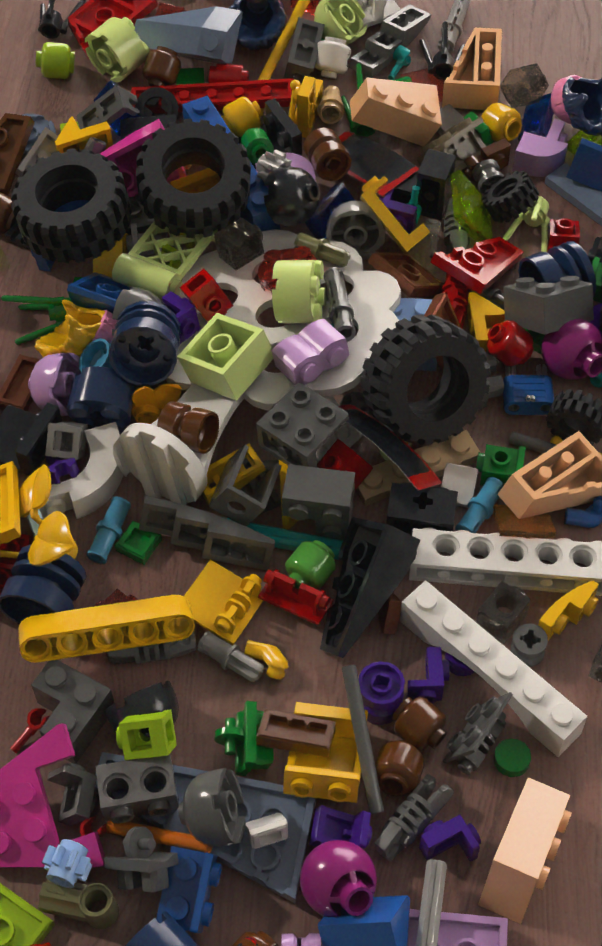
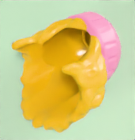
M64 299L62 304L67 312L65 320L62 324L55 327L52 333L40 337L34 347L43 357L57 353H74L80 358L87 345L96 339H105L111 343L113 338L112 329L115 328L117 320L112 319L113 313L107 310L80 307L70 300Z

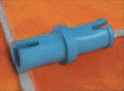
M488 477L478 495L472 497L468 502V510L455 529L477 533L484 520L492 516L494 512L493 506L499 499L497 494L502 489L503 482L495 477Z
M118 496L112 497L103 520H100L96 526L97 534L87 552V557L90 560L99 564H106L115 540L120 539L123 533L121 527L131 508V503L126 499Z

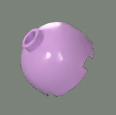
M74 353L51 354L43 357L35 364L28 380V388L34 402L40 409L43 410L48 402L59 406L61 416H68L67 405L73 375L76 372L77 375L81 374L79 370V356Z

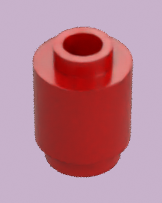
M217 63L216 66H210L209 83L249 81V71L244 70V65Z

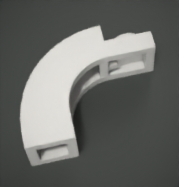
M116 422L84 430L90 452L88 464L77 477L63 481L60 484L51 485L48 501L39 509L42 518L55 511L64 513L67 510L74 509L76 519H79L102 507L114 495L123 478V473L113 456V444L120 436Z

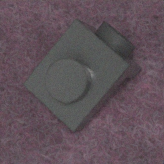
M66 763L49 772L48 781L65 787L58 822L72 826L88 819L95 807L96 800L93 795L97 776L85 772L83 766L74 763Z

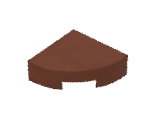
M394 593L390 595L379 610L380 627L384 634L395 635L397 631L402 602Z

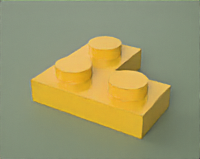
M304 76L301 86L296 87L293 97V103L297 104L294 124H297L303 138H306L311 133L318 115L317 108L323 97V80Z

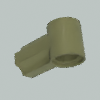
M48 879L43 882L39 893L38 909L40 912L88 922L95 929L111 927L119 916V907L111 890L102 883L86 885L76 882L73 888H65L52 883ZM97 901H107L104 909L99 912H91L93 904Z

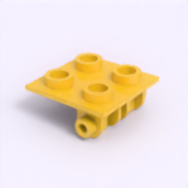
M211 559L184 595L190 603L194 622L232 645L235 644L264 601L258 598L262 583L258 575L250 574V576L242 579Z

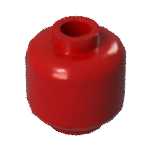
M506 320L495 324L489 330L487 350L506 366L521 365L533 353V336L517 322Z

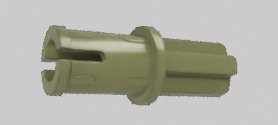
M302 232L297 235L294 241L296 251L311 255L315 260H325L337 266L345 267L351 257L349 252L331 245L330 241L325 238L317 239Z

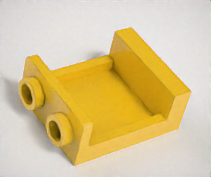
M374 176L362 186L361 190L364 193L361 194L360 199L372 210L388 234L401 250L406 253L426 237L430 231L422 223L413 232L408 234L376 195L387 184L388 179L385 176L381 179Z
M296 702L294 714L335 721L336 730L329 758L289 751L288 762L284 769L283 794L295 795L301 798L312 797L335 802L357 803L361 767L349 708ZM365 710L366 720L368 717V710Z

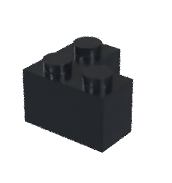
M428 149L419 170L393 188L394 201L407 204L411 200L413 186H419L418 204L422 207L421 215L442 221L448 200L452 198L456 155Z

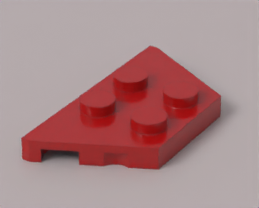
M89 0L67 18L68 26L87 56L85 49L89 45L88 42H85V38L109 18L116 17L122 19L127 17L135 26L136 19H142L158 6V1Z

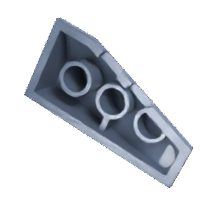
M214 6L136 19L134 31L138 34L141 41L147 44L149 50L162 46L174 50L178 54L177 56L212 63L232 64L243 12Z

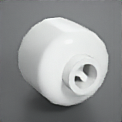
M325 37V40L318 42L315 68L321 71L320 76L336 79L337 74L347 72L351 49L345 45L346 40Z

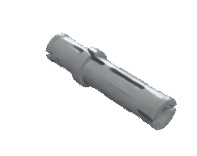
M454 0L448 19L446 20L448 22L447 51L450 53L453 52L457 39L462 35V24L471 0ZM441 35V39H440L439 42H438V43H439V44H438V49H439L440 51H441L442 35Z

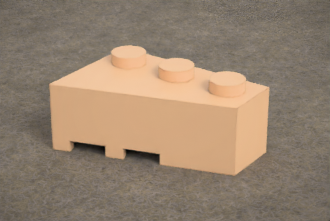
M474 28L463 48L462 55L459 60H456L452 73L444 82L442 108L450 104L453 108L486 110L491 104L498 103L502 29Z
M366 78L350 100L352 121L423 147L442 125L437 85Z
M578 431L513 473L497 495L518 519L592 503L595 497L602 496V455Z
M531 778L527 779L493 859L478 906L519 924L522 923L535 887L543 890L551 868L544 865L545 860L554 861L561 843V839L556 838L555 834L557 831L564 834L572 812L565 810L570 798L569 794Z

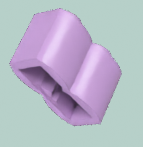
M325 319L310 323L298 335L285 338L271 350L275 366L294 385L297 383L305 385L314 381L323 371L342 364L350 355L346 338Z

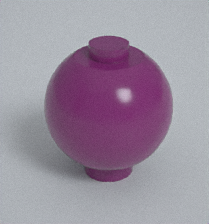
M573 319L565 323L559 331L544 335L541 345L542 358L547 368L554 375L566 380H579L587 376L596 377L602 372V335L591 322L585 319Z
M331 840L318 845L308 854L301 868L300 886L306 902L318 914L327 917L341 916V910L344 909L352 916H359L365 913L373 902L377 886V874L370 856L360 846L345 840Z

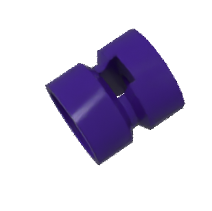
M378 661L370 663L363 668L359 675L364 710H368L367 721L377 725L388 724L394 721L392 716L403 702L405 686L403 673L397 666L389 662Z

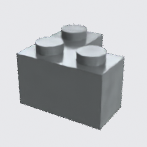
M564 276L557 283L535 282L534 278L523 277L516 279L515 284L503 287L505 321L513 320L525 329L549 334L559 331L565 323L573 319L594 320L593 284L580 281L578 276Z
M288 464L282 494V516H288L295 520H316V535L344 540L354 511L355 472Z
M59 660L48 661L31 684L37 703L53 711L40 729V734L43 736L56 725L66 724L75 752L74 757L66 760L77 764L107 721L104 711L115 702L110 688Z

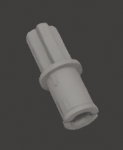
M210 631L206 632L200 639L197 650L219 662L222 669H231L251 682L260 679L264 671L263 664L241 652L240 646L236 644L232 646Z

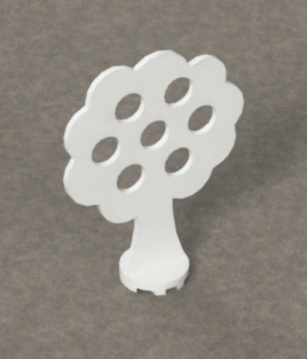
M277 229L261 231L247 237L235 248L218 249L202 255L183 277L182 283H186L202 269H205L215 279L221 289L231 290L238 295L233 303L234 306L227 310L225 316L264 329L272 348H274L285 338L298 335L310 323H293L275 328L259 324L257 322L259 315L266 309L273 307L272 289H276V285H261L254 278L261 269L274 265L279 260L315 259L311 255L295 250L294 247L296 245H294L297 234ZM330 241V243L349 252L351 255L350 260L345 267H340L323 260L324 272L329 268L338 267L340 271H343L344 280L353 285L354 288L348 295V302L353 307L354 318L352 321L353 325L358 328V332L351 341L347 342L350 355L342 364L323 371L314 381L305 384V386L323 397L340 395L353 389L361 382V376L366 375V370L362 368L365 358H370L372 351L369 349L374 342L379 343L383 338L381 334L387 328L391 330L396 328L395 323L399 319L393 312L400 305L401 289L394 277L381 271H364L362 257L356 249L337 241ZM324 274L323 279H320V285L325 283ZM181 290V293H180L179 296H180L181 298H184V297L187 298V297L185 296V294H184V293L182 292V290ZM326 301V306H322V319L332 324L328 313L330 302ZM196 310L200 327L202 329L207 324V322L201 317V315ZM201 329L180 344L178 348V355L201 331ZM177 358L173 373L166 381L169 384L181 386V390H187L177 402L190 405L191 410L193 408H202L213 411L218 415L219 433L214 446L209 452L201 454L192 451L173 434L157 427L158 419L152 424L133 423L122 432L113 444V456L116 464L125 477L131 472L142 483L147 496L158 499L163 496L172 502L183 505L193 501L196 502L207 486V471L216 444L229 419L242 400L245 399L254 407L269 411L295 385L282 372L272 373L263 370L236 401L191 383Z

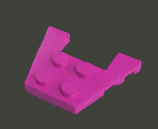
M64 723L56 725L0 769V867H44L45 864L42 863L48 846L51 845L57 848L58 844L60 845L40 768L75 756L68 728ZM92 832L72 840L88 849L86 857L91 859L92 867L104 866L105 854L98 832Z

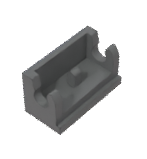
M298 17L283 79L293 78L294 73H299L302 75L303 81L304 76L309 77L310 72L314 71L318 55V42L321 41L325 24Z
M115 85L76 116L79 128L83 129L105 121L110 125L126 112L136 116L140 111L132 105L138 103L137 96Z

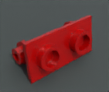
M269 569L263 579V582L266 584L258 595L259 599L318 626L334 602V599L326 595L325 590L320 591L304 583L300 585L299 589L295 588L296 580L280 573L278 569L274 571Z

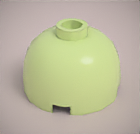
M321 0L316 7L314 22L325 24L322 34L324 40L325 37H335L346 40L345 45H349L361 38L367 30V25L363 27L362 21L366 16L357 0Z

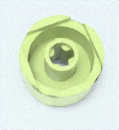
M111 17L85 38V42H88L89 45L85 50L93 66L102 75L107 72L113 76L110 80L117 83L121 82L142 65L150 51L147 44L141 41L138 34L134 31V24L127 17L122 19Z
M279 260L275 262L272 279H277L276 289H272V304L274 317L278 323H312L322 319V306H326V288H320V279H323L324 274L322 260Z

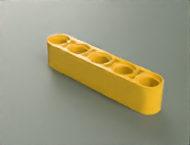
M167 595L27 617L21 621L18 628L19 650L22 658L32 663L180 641L188 638L193 633L195 624L189 601L181 595Z

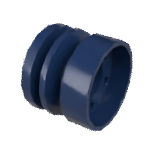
M567 241L560 246L551 247L548 252L535 253L523 258L519 263V278L531 277L538 283L560 282L561 277L578 276L580 281L593 284V298L595 297L597 288L593 266L583 248L574 241Z
M138 301L128 305L119 314L109 348L110 364L117 375L126 382L138 386H152L163 382L173 373L177 363L181 339V326L175 313L165 305L154 301Z
M31 545L22 547L11 569L12 577L7 579L0 594V610L17 624H20L21 621L30 616L73 610V601L78 598L81 592L80 589L87 578L86 571L82 565L68 554H65L48 564L34 566L28 560V552Z

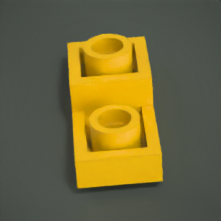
M590 581L576 587L563 595L545 612L539 620L538 626L544 629L548 641L554 633L560 635L568 621L577 625L583 615L590 617L599 602V599L595 597L599 586L597 582Z

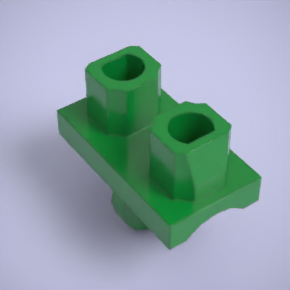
M246 701L244 710L237 712L236 719L226 718L225 727L215 731V742L225 746L226 755H235V775L246 776L251 769H268L274 760V749L272 747L256 745V736L264 712L257 710V702Z

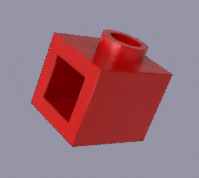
M202 269L179 287L207 323L216 313L226 315L227 310L234 306L215 279L205 269Z
M339 439L335 441L317 463V468L355 472V490L373 469L369 463Z

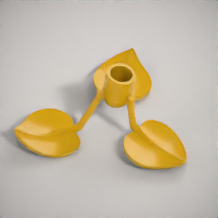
M45 464L36 469L19 489L20 517L25 518L30 514L31 518L40 525L28 552V560L34 566L48 564L65 554L75 559L78 553V546L71 535L69 522L64 513L55 511L44 520L38 515V509L47 503L51 492V474L48 466ZM0 550V558H17L19 552Z

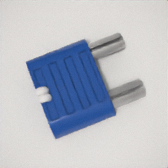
M541 364L536 366L537 375H516V366L511 367L510 374V366H505L506 377L503 379V399L506 413L510 415H548L554 401L552 379L548 376L545 364H543L542 370Z

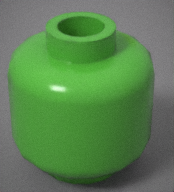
M321 541L302 542L285 563L289 577L296 580L295 588L299 589L300 585L304 583L319 590L336 569L335 555Z

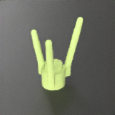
M538 196V200L534 201V206L532 208L528 207V211L525 214L520 213L519 218L514 220L504 234L503 239L508 241L522 220H525L529 226H542L541 252H548V225L550 218L547 216L549 203L543 197Z

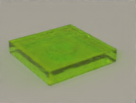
M460 170L452 173L451 189L454 219L476 242L492 239L491 217L482 203L483 195Z

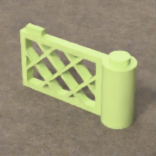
M153 222L129 253H122L117 258L112 270V279L127 287L149 290L161 300L170 291L179 296L181 293L179 287L183 285L181 281L209 243L211 241L217 242L224 231L218 232V230L213 231V236L203 237V234H196L195 238H186V234L176 236L169 233V238L155 240L154 236L156 234L169 233V228L161 229ZM194 242L196 245L195 248L182 250L180 244ZM169 244L174 246L177 251L161 254L159 248H162V245ZM154 250L156 254L150 257L139 255L141 252ZM180 260L182 264L178 269L166 265L165 262Z

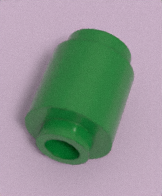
M250 128L242 135L241 144L244 145L247 157L251 163H257L266 151L273 154L274 147L264 130Z

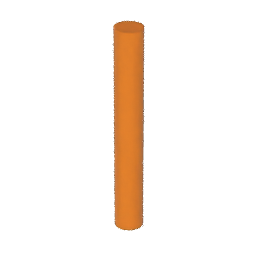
M108 821L106 825V832L109 834L125 837L127 832L133 827H146L150 829L154 840L158 844L210 853L213 846L200 843L191 834L132 822L113 823Z

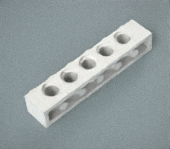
M431 527L413 528L412 536L420 539V543L417 548L416 558L410 566L409 580L568 593L582 584L595 581L599 584L596 595L602 596V541L579 542L568 538L554 540L542 539L532 535L516 537L505 536L501 533L478 534L466 530L453 532L440 531ZM441 552H446V553H449V554H451V555H450V556H442V555H440L439 553H441ZM473 555H481L484 559H477ZM512 557L517 559L518 561L513 562L508 560L507 558ZM541 560L550 561L552 564H545ZM575 563H582L587 567H580Z

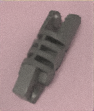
M451 198L448 200L444 216L446 254L452 253L453 248L460 246L467 249L470 243V217L466 200Z
M193 631L188 638L180 641L109 651L106 654L108 660L114 664L132 662L141 664L168 660L195 652V634Z
M427 774L407 797V801L405 800L399 806L394 815L382 827V833L374 843L379 855L388 861H392L405 847L408 848L416 840V836L423 832L429 825L430 820H433L450 800L454 790L448 785L443 784L428 799L437 782L435 777Z

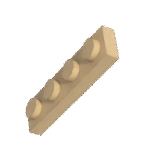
M464 430L457 436H449L447 441L441 443L433 442L431 445L423 446L414 451L438 477L444 475L447 463L469 466L477 462L480 450L467 430ZM390 459L372 466V471L358 486L356 492L364 506H368L390 497L392 483L402 484L411 482Z

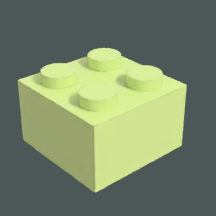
M219 313L212 317L177 356L191 383L236 401L274 359L271 351L273 348L264 329Z

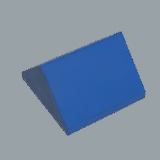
M582 138L566 177L602 191V145Z
M94 272L69 284L67 292L71 302L77 306L98 308L113 313L116 300L123 289H130L113 281L111 277Z
M408 895L373 897L370 908L359 916H352L344 909L341 910V916H324L318 923L322 946H408L410 897Z

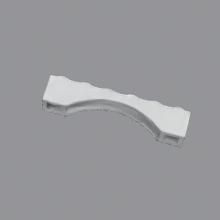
M425 580L402 601L400 622L423 642L435 647H441V650L466 664L494 688L500 696L511 692L513 695L508 702L509 706L521 719L530 734L557 757L581 735L587 715Z

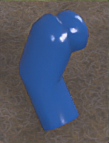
M602 496L595 497L593 504L584 511L567 508L564 524L585 528L597 527L602 523Z

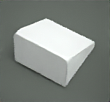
M452 463L446 464L441 487L458 491L456 506L468 508V502L474 495L478 469Z
M275 813L245 823L252 849L267 846L288 838V824L282 813Z

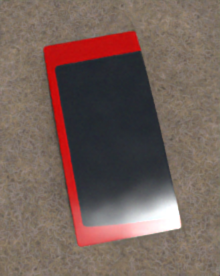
M344 132L338 136L351 157V167L347 174L364 184L374 176L378 179L385 176L388 179L387 184L377 192L381 196H384L419 170L417 166L401 155L366 137L350 132Z
M351 404L338 406L348 412L349 419L346 422L381 449L400 468L417 490L442 484V481L428 464L401 437H397L377 419Z

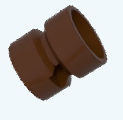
M324 127L312 131L306 137L303 150L321 179L335 181L342 178L349 171L351 157L336 132Z
M170 401L162 409L157 427L176 436L192 451L205 454L212 449L217 440L219 418L213 411L202 408H193L191 410L190 405Z

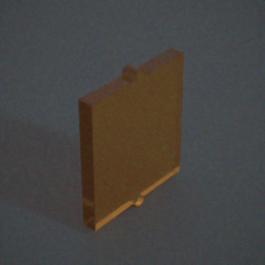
M495 504L493 506V514L499 536L524 537L526 539L556 538V530L549 513L518 519L507 505Z

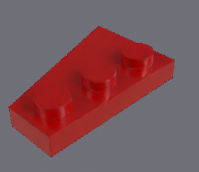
M496 237L476 242L473 248L464 249L460 246L453 248L452 253L445 254L443 251L436 252L430 263L462 282L468 289L482 294L521 260L524 251L505 239Z

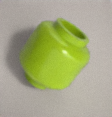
M45 42L42 51H36V67L41 68V73L44 77L67 79L70 73H74L75 51H71L68 44Z

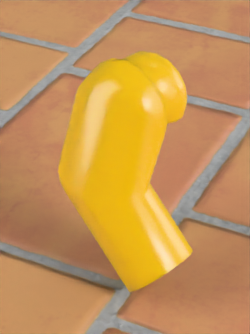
M247 641L244 654L253 659L264 661L268 665L266 671L268 677L278 680L285 677V669H288V660L279 648L257 641Z

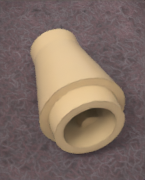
M336 86L325 88L324 95L317 108V113L321 120L328 124L337 123L345 113L340 90Z

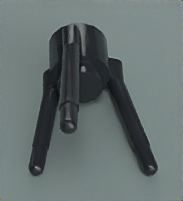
M55 0L48 1L47 11L45 10L44 3L40 5L38 31L50 39L57 38L60 33L66 34L68 28L67 18L63 22L61 14L53 10ZM80 0L69 16L83 6L86 0Z
M444 21L442 24L441 51L433 57V61L424 39L419 41L428 65V73L433 74L437 79L446 80L452 73L456 60H459L465 44H461L454 60L451 53L447 51V21Z

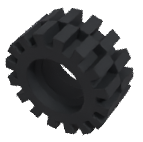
M514 171L512 175L508 173L505 178L502 179L500 177L497 179L498 182L496 184L492 183L489 186L491 189L485 190V195L482 196V203L495 222L503 223L504 220L505 222H510L512 217L517 219L520 213L525 214L528 211V207L532 208L534 206V201H537L539 198L537 196L539 191L527 172Z
M572 389L566 390V393L563 391L559 392L558 396L556 395L546 417L547 427L552 428L550 432L553 435L559 434V437L564 440L580 431L592 446L594 442L597 444L602 438V400L599 398L593 400V394L588 393L587 396L582 395V390H577L575 394Z

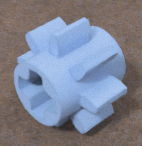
M68 839L61 840L57 848L49 845L42 860V863L45 864L44 869L49 870L46 878L52 883L65 888H73L77 879L86 882L93 865L90 863L91 859L86 857L88 849L82 844Z

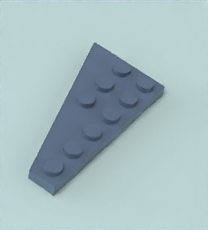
M102 752L98 765L125 761L124 756ZM173 765L178 804L183 802L184 793L191 780L199 774L208 771ZM237 777L244 803L237 804L238 817L245 816L247 823L268 815L282 813L288 824V838L267 846L252 849L245 827L241 843L213 847L210 854L218 855L217 860L287 900L296 903L300 872L304 863L316 798H301L295 795L283 794V785ZM96 780V785H95V790H94V792H96V793L99 794V792H98V784H97V780ZM156 782L149 786L148 791L153 793L160 792L166 785ZM118 789L110 797L121 799L127 795L128 791ZM173 809L164 816L154 817L149 814L139 816L159 828L190 834L187 826L183 825L180 821L178 809Z

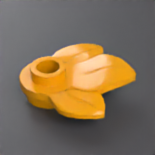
M163 384L154 390L147 386L137 389L132 395L134 403L132 415L135 417L136 422L152 424L156 421L167 403L178 401L182 391L181 386L177 384Z

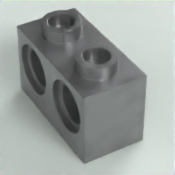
M170 754L168 756L132 759L95 766L100 808L105 822L126 823L131 821L134 816L149 814L150 816L158 817L169 814L173 809H178V797ZM160 782L166 785L160 792L153 793L148 791L149 786L153 783ZM118 789L128 791L127 795L121 799L110 797Z

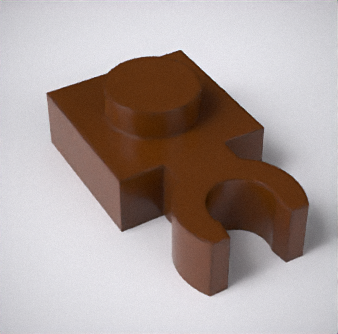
M504 138L482 148L479 156L467 157L464 163L468 168L463 170V174L469 180L474 179L472 170L478 163L487 159L497 161L500 170H502L509 164L511 144Z

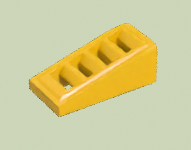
M250 443L247 444L249 448L245 458L251 467L246 469L242 463L239 470L240 473L237 475L233 487L239 490L266 470ZM238 450L209 465L207 486L202 492L208 505L226 463ZM214 482L216 486L211 489L209 485Z

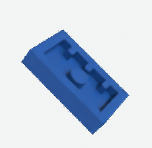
M171 846L170 852L178 853L179 864L167 868L169 888L162 890L156 920L162 923V913L168 912L184 930L197 934L202 933L203 927H209L211 924L214 903H210L209 898L211 888L218 887L222 864L217 863L218 855Z

